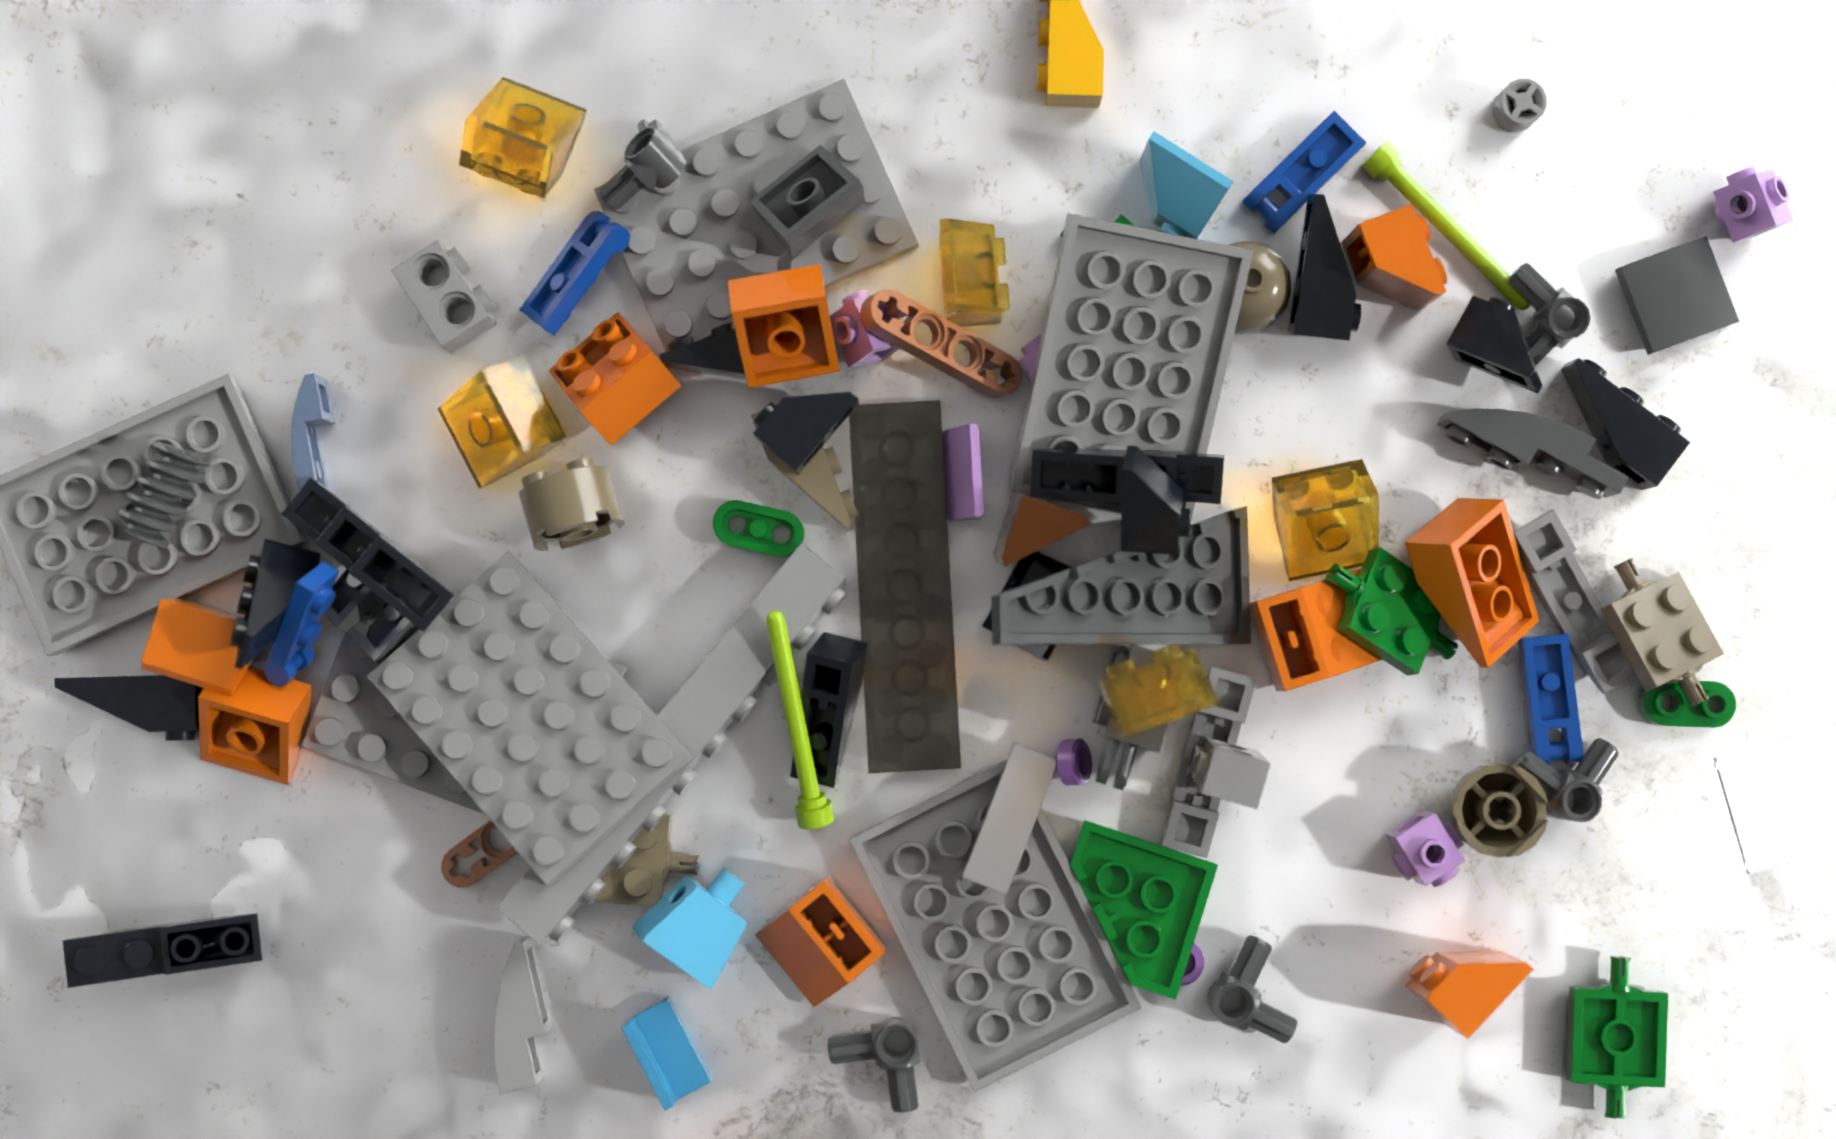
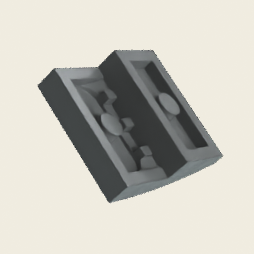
M1707 236L1615 269L1647 355L1740 322Z
M340 565L337 568L339 573L332 588L336 592V596L324 614L337 628L347 632L375 662L381 664L407 641L418 627L349 574V570L343 565Z

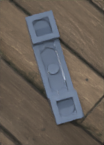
M315 373L307 374L303 378L292 420V457L299 491L310 477L315 478L328 489L317 427L332 425L335 422L327 380Z

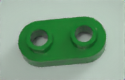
M732 500L722 504L716 510L713 517V530L716 536L724 544L731 547L773 557L786 558L791 556L798 546L804 542L805 531L802 523L794 514L787 511L745 501ZM735 516L743 517L746 522L744 530L739 533L731 532L729 529V522ZM783 526L790 530V538L787 542L781 544L774 540L773 534L778 527Z
M1699 681L1707 697L1714 696L1717 698L1719 707L1716 712H1710L1707 707L1708 700L1690 707L1677 682L1675 684H1663L1648 692H1645L1644 688H1642L1638 696V708L1643 718L1654 725L1716 728L1727 724L1732 719L1736 710V699L1733 692L1720 682ZM1666 694L1673 700V706L1667 712L1661 707V699Z

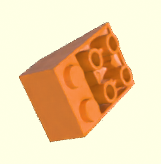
M1361 569L1352 571L1350 573L1356 575ZM1327 580L1250 603V611L1276 691H1289L1383 660L1337 630L1345 611L1346 592Z

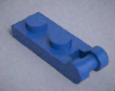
M1334 110L1241 203L1250 212L1255 209L1267 221L1264 226L1274 235L1307 202L1308 194H1316L1367 142ZM1275 188L1288 199L1281 208L1268 197Z
M593 211L584 218L519 309V311L553 336H555L562 324L568 320L572 310L587 289L596 281L600 271L613 253L623 251L630 242L628 230L616 222L609 223L610 217L600 211Z
M324 561L296 582L264 667L266 678L275 686H285L296 676V671L304 670L314 660L315 655L311 646L317 641L322 632L323 626L319 624L321 616L329 609L335 599L336 592L332 588L339 573L337 569Z
M1567 633L1521 638L1518 640V649L1530 736L1529 751L1548 765H1550L1551 761L1564 760L1566 764L1579 763L1583 759V745L1569 635ZM1561 728V741L1549 742L1548 729Z

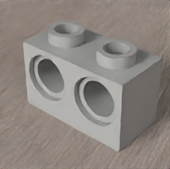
M436 240L391 271L441 347L452 354L497 324L489 312L496 307L480 284L473 288L464 275L471 269L457 248L454 246L448 250L442 243ZM435 266H444L446 273L443 281L436 286H428L426 283L428 271ZM461 303L470 304L471 314L464 323L453 324L451 321L452 310Z
M1204 736L1202 746L1194 745L1187 772L1192 773V782L1201 794L1258 809L1271 763L1256 750Z

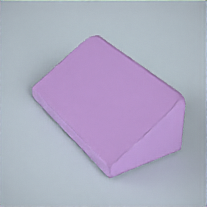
M967 424L947 429L942 434L946 512L949 521L980 520L984 515L979 426Z

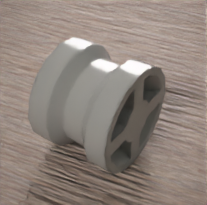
M1518 79L1511 82L1493 102L1492 116L1495 123L1502 130L1510 133H1519L1528 129L1543 115L1547 106L1546 94L1537 82L1530 79ZM1511 102H1513L1514 110L1511 107Z

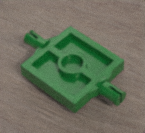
M1379 547L1368 551L1362 569L1356 575H1353L1338 563L1331 566L1328 570L1330 574L1326 575V580L1346 592L1345 611L1337 630L1407 676L1419 674L1429 648L1446 660L1455 655L1456 651L1453 649H1458V644L1438 632L1441 614L1417 584L1413 569Z
M1610 956V984H1603L1598 987L1569 986L1566 1080L1571 1083L1596 1084L1605 1088L1606 1110L1604 1116L1613 1119H1625L1627 1090L1630 1091L1639 1087L1665 1088L1668 993L1658 990H1639L1629 985L1631 958Z

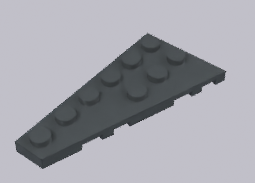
M1247 506L1238 507L1191 524L1189 537H1180L1178 555L1118 550L991 596L992 644H1251Z

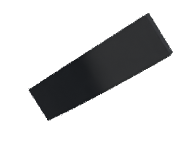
M1033 449L1030 497L1122 504V475L1127 450ZM1143 451L1183 489V501L1221 504L1225 455Z
M309 478L281 513V515L312 538L317 546L348 569L349 574L423 632L427 630L455 595L411 556L315 478Z

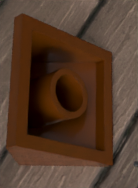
M1013 492L993 555L998 563L1006 567L1090 525V522L1086 515Z

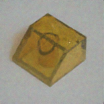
M502 77L465 120L459 165L476 171L483 177L493 178L514 186L524 193L545 198L563 174L585 120L587 109Z
M949 218L939 219L938 239L945 319L959 327L1000 324L1002 311L1010 309L1008 283H999L998 266L1006 265L1004 237L995 238L994 224Z
M525 357L481 369L437 408L479 489L543 457L567 438L558 417L554 414L539 385L537 377L533 374Z
M1362 459L1272 477L1273 514L1289 581L1326 574L1331 566L1336 563L1340 564L1344 569L1363 566L1368 551L1379 548V494Z
M1179 643L1152 651L1151 654L1154 660L1152 662L1135 667L1133 659H1129L1105 668L1108 677L1097 681L1116 735L1127 737L1219 705L1217 695L1194 648L1181 651Z

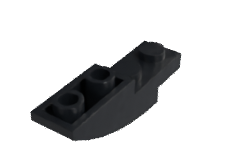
M257 913L117 930L111 933L63 940L68 988L263 960Z

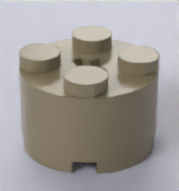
M587 457L568 463L566 465L567 470L552 475H549L548 471H540L529 474L521 479L524 488L519 492V497L532 543L536 550L548 551L547 542L559 541L561 549L579 546L611 534L609 525L615 523L619 528L624 526L625 521L611 473L607 467L596 466L594 458Z

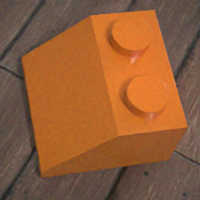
M820 264L728 280L731 314L748 388L840 372Z
M250 666L232 696L204 688L198 697L200 760L289 785L311 717V685L292 679L285 686H275L268 681L264 671Z
M1503 951L1436 952L1432 957L1429 955L1422 957L1409 972L1411 979L1405 986L1445 1025L1469 1039L1534 969L1527 962Z

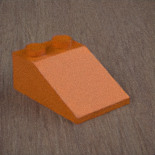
M1457 498L1404 542L1417 584L1480 667L1489 668L1540 621L1504 500Z

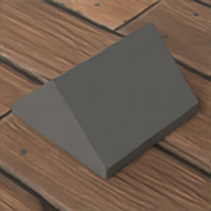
M819 145L748 202L792 258H794L863 204L865 197L861 182L826 149Z

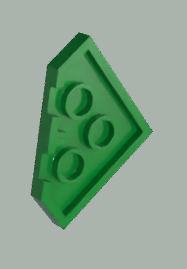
M1084 820L1070 866L1129 984L1176 1000L1218 864Z

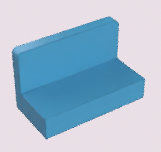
M670 997L628 1018L621 1026L665 1111L673 1107L678 1099L711 1082L712 1077Z

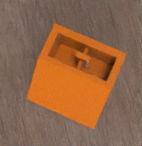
M1412 204L1359 223L1341 242L1357 285L1416 311L1425 308L1447 292L1444 286L1447 283L1445 268L1438 257L1433 258L1427 243L1430 240L1427 222L1421 214L1416 215Z
M618 312L609 320L598 324L590 336L574 349L565 352L559 358L557 364L548 370L578 410L611 446L681 387L675 377Z
M828 875L755 934L813 1007L849 984L883 956L886 951L884 943Z

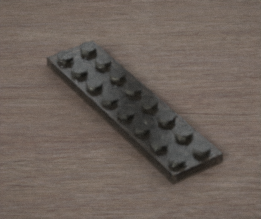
M940 400L857 405L849 415L853 497L858 516H855L861 641L868 643L863 668L869 773L961 768Z

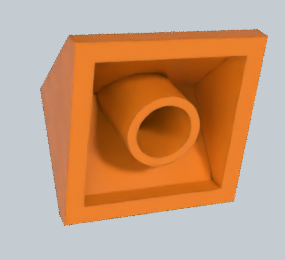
M161 598L141 661V669L232 696L254 659L251 660L242 669L234 667L238 648L230 646V640L236 619L244 618L185 599Z

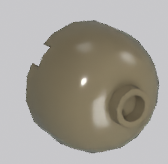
M1255 241L1234 242L1229 244V246L1253 251L1235 334H1249L1272 325L1286 309L1291 293L1290 271L1282 256L1268 245Z
M1503 763L1478 766L1462 776L1452 791L1449 805L1452 826L1465 844L1481 854L1498 858L1521 855L1536 845L1545 832L1548 821L1545 819L1547 813L1545 804H1548L1546 793L1538 780L1521 767Z

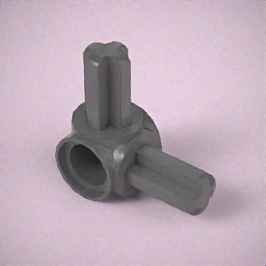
M643 119L638 123L639 133L633 137L625 150L624 159L627 165L600 188L599 195L610 208L615 210L621 208L645 185L649 188L656 186L663 189L673 183L683 172L687 164L686 157L674 147L672 138L663 131L662 125L656 119L650 123Z
M1524 263L1511 274L1508 279L1509 284L1536 310L1533 314L1534 320L1532 321L1536 327L1526 336L1536 366L1555 346L1563 349L1573 338L1583 334L1590 323V312L1584 302L1574 298L1564 287L1556 291L1528 263ZM1563 305L1571 308L1574 314L1573 324L1565 331L1560 330L1554 320L1556 311Z
M1597 738L1592 742L1575 770L1564 769L1557 772L1531 751H1524L1514 760L1513 766L1521 767L1538 780L1546 793L1548 804L1545 805L1550 816L1561 820L1587 822L1599 814L1602 806L1601 795L1603 793L1599 784L1618 757V751L1610 742ZM1573 790L1576 795V803L1570 810L1567 804V797Z
M1249 935L1246 937L1230 972L1222 971L1219 979L1209 988L1207 995L1208 1006L1224 1024L1234 1026L1242 1031H1245L1250 1026L1282 1043H1288L1296 1031L1297 1020L1295 1017L1261 1001L1262 994L1259 992L1260 989L1254 986L1268 959L1272 946L1256 936ZM1230 990L1240 991L1242 994L1241 1006L1234 1012L1227 1013L1221 1011L1220 1000L1224 993Z
M894 1017L885 1022L871 1024V1031L837 1035L828 1038V1055L832 1064L875 1059L876 1066L887 1071L892 1110L904 1113L918 1108L919 1100L914 1066L920 1064L921 1061L918 1035L910 1021ZM892 1031H901L909 1037L910 1044L906 1050L895 1053L888 1050L884 1045L883 1040L885 1036Z

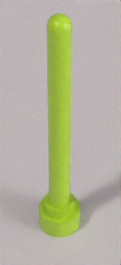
M1386 140L1361 167L1373 179L1378 177L1382 182L1388 180L1517 309H1528L1531 305L1509 284L1508 279L1510 275L1401 167L1403 161L1398 157L1400 152Z
M772 610L766 616V623L801 795L798 797V805L795 806L796 818L799 828L817 829L827 826L835 820L830 799L825 797L824 792L819 791L785 617L781 611Z

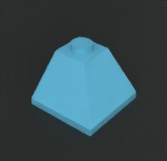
M1153 131L1139 160L1153 223L1160 227V232L1197 239L1234 181Z

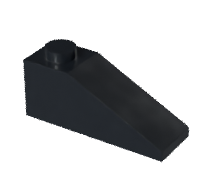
M1308 194L1288 332L1298 335L1349 341L1351 331H1357L1359 328L1361 304L1355 303L1357 294L1325 195Z
M823 632L807 652L801 701L818 784L834 788L840 773L862 685L868 643ZM793 756L790 777L798 779Z
M163 675L55 678V688L148 732H165V741L195 740V731H199L198 697L204 689L202 687Z

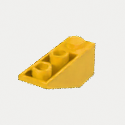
M1039 0L1040 2H1048L1047 18H1039L1038 46L1046 47V63H1038L1037 91L1045 92V106L1099 108L1103 97L1104 49L1080 1Z

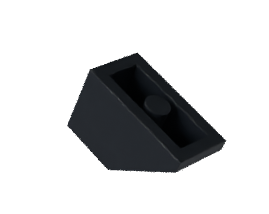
M1473 296L1446 343L1456 361L1538 394L1542 388V383L1514 307L1498 298L1491 297L1489 301Z
M851 392L783 397L777 405L771 401L755 418L753 423L758 428L754 431L753 435L797 474H800L859 404L858 398Z
M1127 446L1122 475L1121 551L1178 555L1180 537H1189L1191 525V509L1182 508L1183 489L1137 446Z

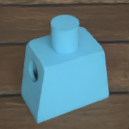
M724 867L708 888H705L692 877L685 876L633 925L632 929L642 942L711 990L746 927L747 921L730 906L746 884Z

